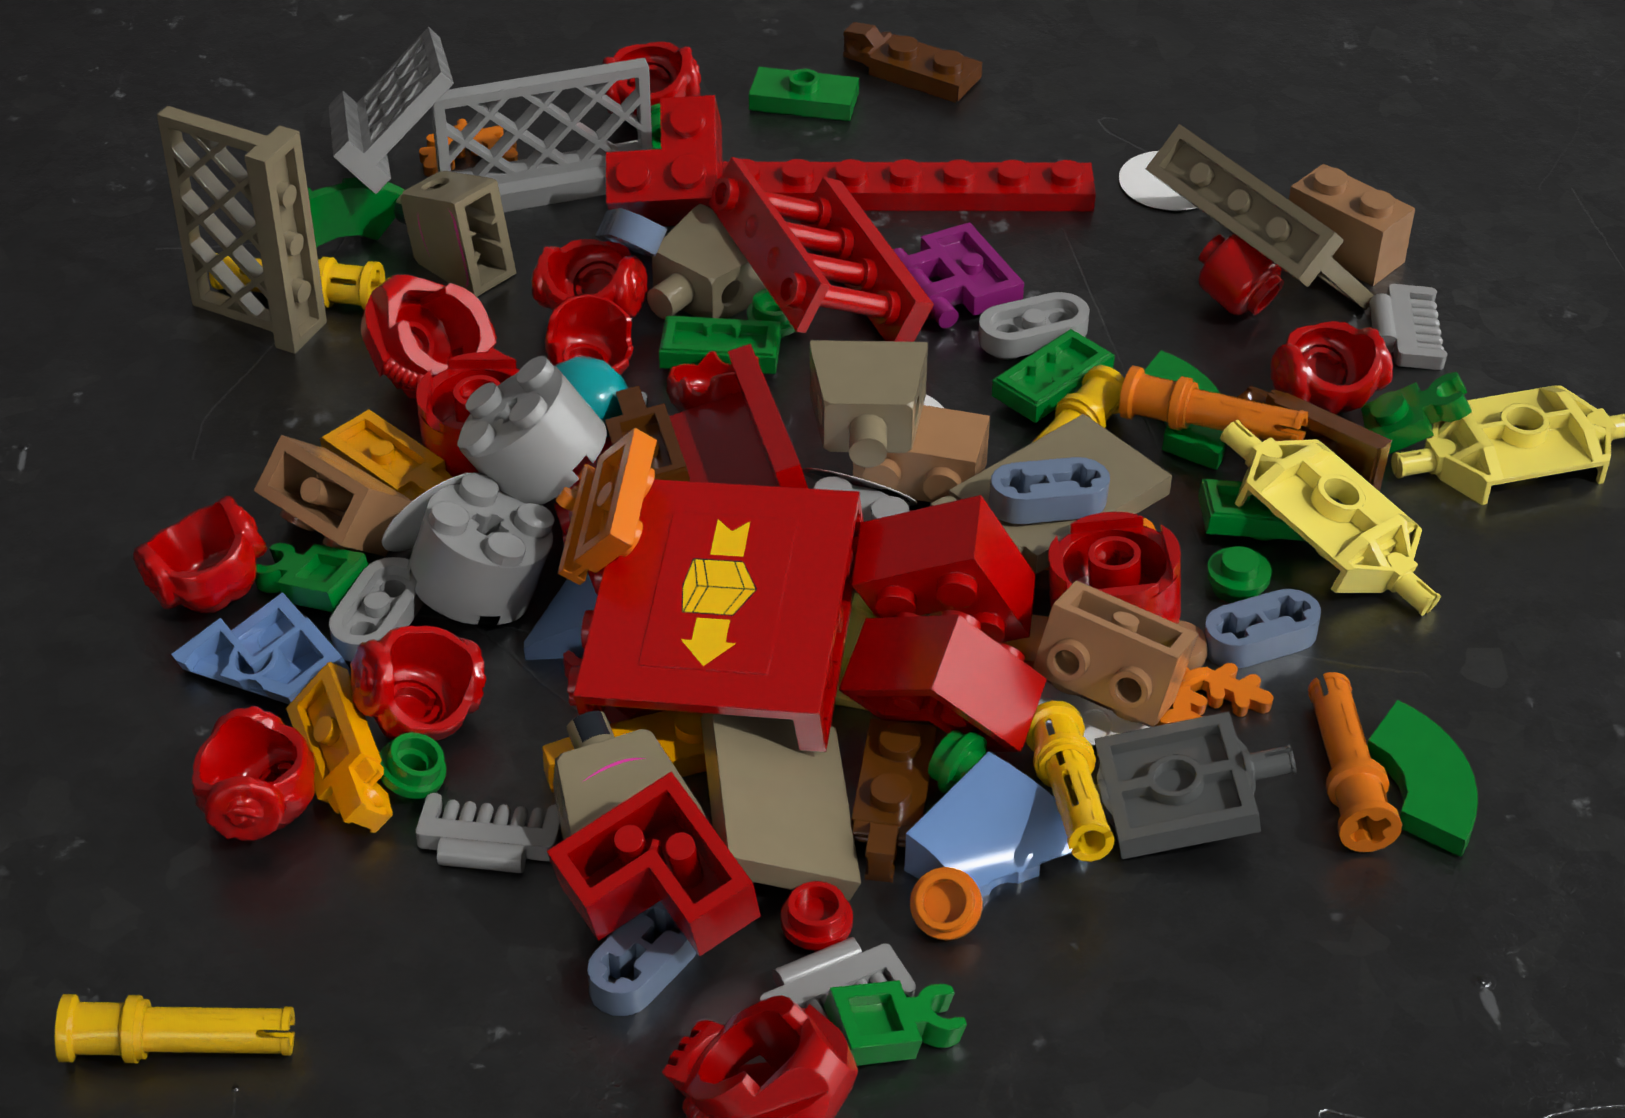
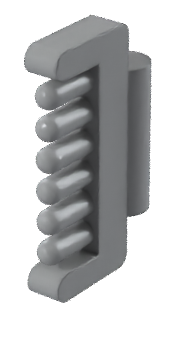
M1390 284L1387 294H1376L1369 301L1372 327L1379 331L1389 352H1393L1394 362L1397 366L1442 370L1444 368L1448 354L1442 346L1441 329L1438 328L1440 322L1437 319L1438 312L1436 311L1437 304L1435 302L1437 290L1435 288Z
M439 793L427 795L416 827L417 846L421 849L437 850L438 865L523 873L526 859L550 861L547 851L559 843L562 833L556 804L548 807L546 816L543 809H533L528 826L524 827L528 811L524 806L515 808L511 823L507 825L511 813L508 805H500L497 808L493 823H490L494 808L490 803H483L480 806L476 822H473L477 807L474 802L467 801L463 805L459 820H456L460 807L459 802L454 799L449 800L443 812L442 796Z
M850 937L773 969L772 975L776 988L762 994L760 1001L773 996L783 995L791 998L801 1008H807L811 1004L828 1019L821 1006L825 1003L830 987L900 980L907 998L914 997L916 985L890 945L881 944L862 952L858 942L853 937Z

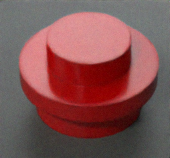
M811 881L799 885L792 891L781 909V928L784 935L793 944L804 949H824L845 940L852 930L853 911L850 903L840 889L827 882Z

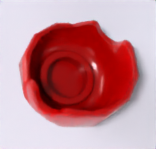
M592 294L568 297L553 310L549 318L545 337L547 359L553 366H556L575 357H591L605 361L621 375L628 368L634 349L631 338L632 320L628 313L611 299Z
M709 351L698 365L681 364L671 367L667 377V394L671 403L680 412L741 392L732 364L722 362L715 351Z

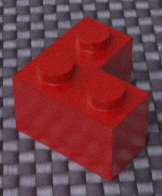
M715 95L660 98L661 149L606 152V204L608 210L623 208L664 227L676 226L700 203L711 208L709 202L712 198L713 187L716 181L723 175L722 123Z
M982 495L861 522L852 586L877 618L895 617L898 612H909L921 616L940 611L943 613L945 610H955L977 619L981 623L980 630L998 643L1030 637L1036 574Z
M945 610L942 615L919 616L909 612H898L895 617L865 619L839 691L882 720L930 721L947 734L953 730H959L966 735L970 732L978 733L987 740L986 752H1021L1047 678L1024 662L1025 656L1022 652L1012 646L998 643L980 630L981 623L966 613Z
M672 771L547 851L560 886L598 941L660 901L700 957L761 916L752 880Z

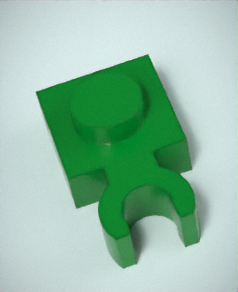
M1451 372L1437 378L1428 389L1423 391L1420 390L1415 382L1397 391L1384 393L1361 408L1364 426L1366 429L1392 440L1389 454L1434 436L1432 424L1439 421L1453 422L1469 415L1472 409L1464 396L1467 393V389L1458 373Z
M275 543L269 548L275 564L269 566L256 564L255 584L262 592H283L295 605L334 612L361 572L369 564L364 553L314 544L302 555L297 554L292 545Z
M900 980L830 987L824 1003L828 1020L843 1033L857 1066L916 1059L922 1041L938 1048L954 1046L960 1042L967 1025L964 1017L947 1019L936 1014L948 1011L955 994L953 987L947 984L929 985L919 993V996L907 998Z

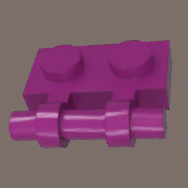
M970 222L921 236L920 252L908 255L902 248L893 249L934 303L927 319L935 320L941 328H949L958 320V312L953 307L955 305L963 303L974 316L983 313L992 306L1023 299L1024 282ZM939 276L942 280L932 283L929 278Z

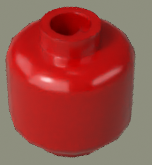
M1218 234L1205 246L1198 258L1204 264L1198 279L1200 287L1233 315H1242L1249 311L1254 315L1259 314L1273 301L1285 282L1280 278L1282 268L1235 234L1228 238Z

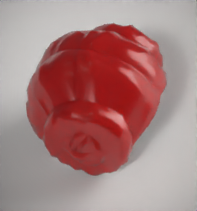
M661 41L636 44L619 49L613 57L603 59L602 64L645 58L649 65L651 106L659 104L660 98L700 96V66L693 59L692 50L688 46L678 48L670 42ZM635 78L616 81L605 95L621 105L636 88ZM607 109V112H608V113H610V114L613 113L612 111H610L609 109ZM635 109L632 113L637 116V110Z
M580 239L573 240L561 248L546 246L543 248L542 254L538 258V263L533 270L531 280L532 296L541 307L554 310L568 297L592 294L611 299L627 312L632 319L640 311L648 291L646 268L641 259L637 256H632L629 248L618 242Z
M1337 321L1322 322L1316 325L1296 328L1289 333L1286 344L1280 345L1272 355L1270 367L1271 380L1275 390L1289 393L1333 414H1338L1339 412L1347 413L1362 408L1374 392L1385 389L1393 378L1391 353L1387 349L1379 331L1370 327L1357 329L1346 322Z
M224 496L214 504L193 511L178 523L160 530L148 542L134 549L133 560L145 586L149 587V592H152L164 609H172L178 605H183L200 613H215L225 608L230 602L238 600L248 593L256 579V559L266 553L267 546L262 536L257 532L258 527L254 518L243 507H240L233 497Z
M435 626L396 627L388 631L378 641L372 639L360 643L350 663V680L353 693L352 700L355 703L354 707L365 716L373 717L383 735L392 740H395V738L404 733L410 732L427 735L435 741L444 739L454 734L462 726L467 714H473L479 709L482 696L484 695L483 688L486 684L482 651L478 644L472 640L459 638L448 630Z
M257 706L231 710L217 719L210 737L202 744L195 756L192 792L196 798V806L205 813L206 822L227 839L236 838L241 841L262 839L273 831L283 829L287 824L292 823L312 801L315 793L314 775L316 773L314 755L296 728L285 725L281 718L269 711L264 712Z

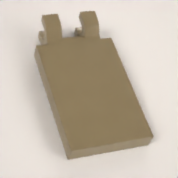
M1082 414L949 490V496L936 500L930 506L982 495L989 506L991 476L1000 466L1016 462L1082 457L1099 462L1105 466L1110 474L1107 504L1101 513L1129 512L1137 514L1170 494L1172 475L1088 416ZM997 518L1035 574L1049 567V547L1054 538L1058 536V541H1061L1071 533L1070 524L1078 520L1012 524Z
M703 713L701 727L712 825L752 882L794 890L806 882L823 881L836 886L841 890L844 897L850 901L861 884L836 727L831 726L826 752L799 750L793 720Z

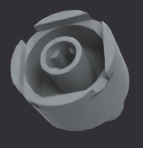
M538 356L528 361L518 373L506 379L498 386L492 382L486 383L471 394L465 404L470 415L462 427L457 445L462 454L480 474L490 477L498 484L499 490L523 503L542 505L556 498L564 487L570 488L579 480L572 470L585 456L594 463L605 444L607 430L604 422L562 372L553 366L546 357Z
M472 473L463 476L460 484L450 485L437 491L428 502L407 566L408 576L413 573L417 580L415 592L433 610L462 623L478 625L480 616H500L497 625L519 619L526 613L531 604L553 543L551 529L554 524V517L547 508L541 505L523 503L499 490L498 484L486 475Z

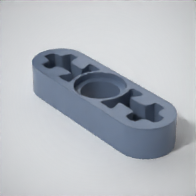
M623 208L606 211L595 237L602 241L621 243L629 248L631 254L639 257L656 256L667 229L636 213Z

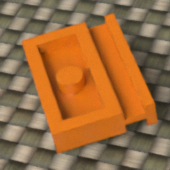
M634 428L599 456L596 468L587 465L583 469L560 561L559 575L581 585L586 580L588 569L597 573L617 557H625L635 548L643 530V523L639 520L643 498L649 492L655 478V470L651 468L656 439Z

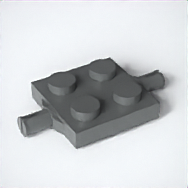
M1229 712L1094 739L1100 765L1097 774L1098 784L1094 785L1098 791L1105 817L1115 828L1122 859L1261 832L1259 812L1254 798L1255 780L1290 773L1296 774V765L1290 744L1249 753L1247 747L1236 736Z

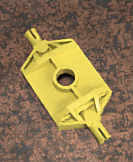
M1560 385L1467 400L1472 409L1469 415L1453 422L1439 421L1432 424L1434 436L1426 439L1425 448L1393 453L1391 467L1398 479L1427 472L1432 475L1436 474L1441 481L1481 505L1488 503L1491 486L1582 469L1596 467L1598 470L1596 481L1598 484H1601L1605 481L1610 463L1611 442L1614 439L1625 438V414L1608 416L1603 408L1597 409Z
M1239 420L1231 422L1224 429L1220 440L1246 460L1245 464L1248 466L1235 505L1238 507L1243 506L1247 497L1253 494L1276 517L1283 520L1314 547L1320 556L1339 569L1340 573L1331 590L1335 593H1383L1386 590H1390L1392 593L1397 592L1421 616H1424L1425 613L1430 612L1435 607L1441 595L1432 590L1413 573L1418 566L1414 561L1422 528L1326 445L1317 439L1275 441L1271 437L1262 442L1244 427Z

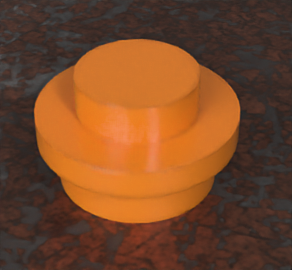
M941 867L927 872L917 881L911 893L910 910L915 923L925 934L938 940L950 941L967 935L977 925L982 914V895L976 882L968 874L956 868Z

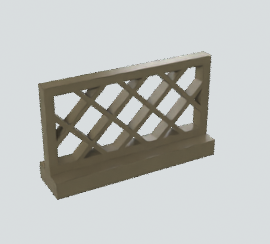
M166 106L157 114L192 305L272 331L276 348L296 354L327 323L299 131L279 125L266 136ZM182 132L190 134L207 154L200 159L184 142ZM226 146L248 152L245 155L247 171L226 149ZM210 159L235 184L230 191L205 165ZM190 176L195 179L215 202L210 207L193 191ZM241 191L252 203L255 220L235 199L234 196ZM221 208L243 234L239 238H236L214 214L216 210ZM199 224L223 249L220 253L216 254L200 236ZM247 240L260 252L262 266L242 245ZM229 256L251 281L244 285L222 260ZM207 271L213 275L231 296L210 290ZM257 287L268 299L269 309L265 308L250 292L253 288Z
M1181 124L1177 126L1145 168L1159 181L1227 230L1240 237L1308 287L1318 276L1364 310H1367L1370 306L1369 301L1374 295L1332 258L1344 242L1336 232Z

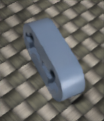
M1082 457L1005 464L997 468L991 476L989 507L997 518L1012 524L1080 519L1088 515L1101 513L1107 504L1110 474L1105 466L1099 462Z
M1295 589L1276 590L1220 606L1212 610L1206 617L1204 634L1208 646L1207 658L1218 666L1233 663L1238 668H1245L1303 651L1311 647L1316 641L1321 607L1318 601L1310 594Z
M660 901L616 929L589 959L587 970L589 995L593 1004L600 1011L612 1016H628L640 1012L664 990L696 955L697 952L681 930L679 934L671 931L674 927L680 928ZM658 930L662 934L654 941V931ZM634 969L635 980L631 981L625 978ZM612 976L618 980L613 984L608 981V977Z

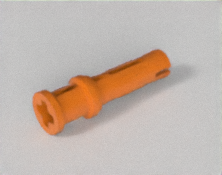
M1134 365L1129 368L1125 376L1119 399L1120 417L1132 420L1136 415L1162 420L1168 422L1170 429L1178 431L1182 428L1187 429L1190 424L1224 431L1231 422L1239 420L1244 427L1260 440L1265 441L1272 437L1275 441L1304 440L1306 431L1296 429H1301V425H1308L1307 411H1296L1200 390L1198 383L1193 382L1192 378L1181 376L1177 381L1150 376L1145 374L1144 368Z
M1337 672L1324 673L1323 676L1328 688V694L1324 695L1321 682L1316 677L1309 684L1308 695L1314 706L1331 766L1325 787L1330 801L1339 807L1341 817L1338 819V834L1342 844L1351 850L1358 852L1377 851L1392 844L1401 834L1402 822L1397 809L1388 803L1386 797L1389 779L1385 768L1374 759H1371L1351 693L1352 687L1349 679L1344 674Z

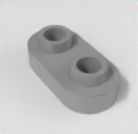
M1052 292L992 306L986 309L980 316L978 342L987 353L1003 360H1012L1033 354L1070 329L1085 337L1088 332L1090 309L1082 298L1065 292Z
M388 557L369 564L361 572L332 613L329 620L332 646L344 660L349 662L353 660L360 643L372 639L378 641L388 631L396 627L409 626L422 608L424 602L414 590L417 580L413 573L408 576L407 566L409 559Z

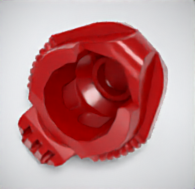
M393 275L373 290L362 316V338L379 376H387L397 389L401 388L408 398L416 399L419 381L428 371L432 369V376L434 377L448 369L447 360L450 358L474 352L502 354L494 349L497 336L481 301L467 289L452 283L442 285L411 275Z
M779 995L762 1000L740 1011L730 1018L725 1026L709 1020L697 1021L691 1030L690 1037L684 1036L679 1042L678 1049L672 1052L668 1064L662 1073L685 1096L682 1109L687 1118H834L853 1087L858 1074V1068L849 1045L838 1027L811 1004L807 1008H801L791 998ZM760 1055L766 1060L764 1063L744 1065L749 1060Z

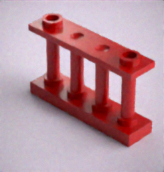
M735 157L730 158L722 177L716 181L713 187L709 205L796 332L806 333L818 308L823 307L868 316L885 341H915L934 303L840 180L823 177L814 196L810 200H804L763 191L743 161ZM783 218L800 221V224L786 222ZM806 249L819 251L824 256L808 253ZM828 280L844 283L847 288L833 286Z

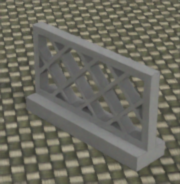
M428 27L357 103L342 91L329 104L333 157L375 194L391 179L387 153L454 84L441 38Z
M645 58L449 89L431 107L438 172L451 171V162L466 147L482 157V159L474 168L451 172L497 180L504 212L606 195V152L652 150L649 65ZM635 78L636 88L621 105L605 95L616 81ZM578 88L585 95L569 113L551 103L562 90ZM523 96L532 102L515 122L498 112L510 98ZM598 102L613 113L595 132L581 123L580 120ZM468 105L478 111L462 131L446 122L445 109ZM635 109L637 110V116L632 113ZM545 111L559 120L560 123L544 140H541L527 131V129ZM489 120L507 130L491 149L473 139ZM624 121L637 128L638 140L616 144L607 140ZM572 129L588 139L579 150L561 153L555 149ZM448 137H450L451 139H453V141H452L449 145H448ZM518 139L535 148L527 159L509 162L502 158Z

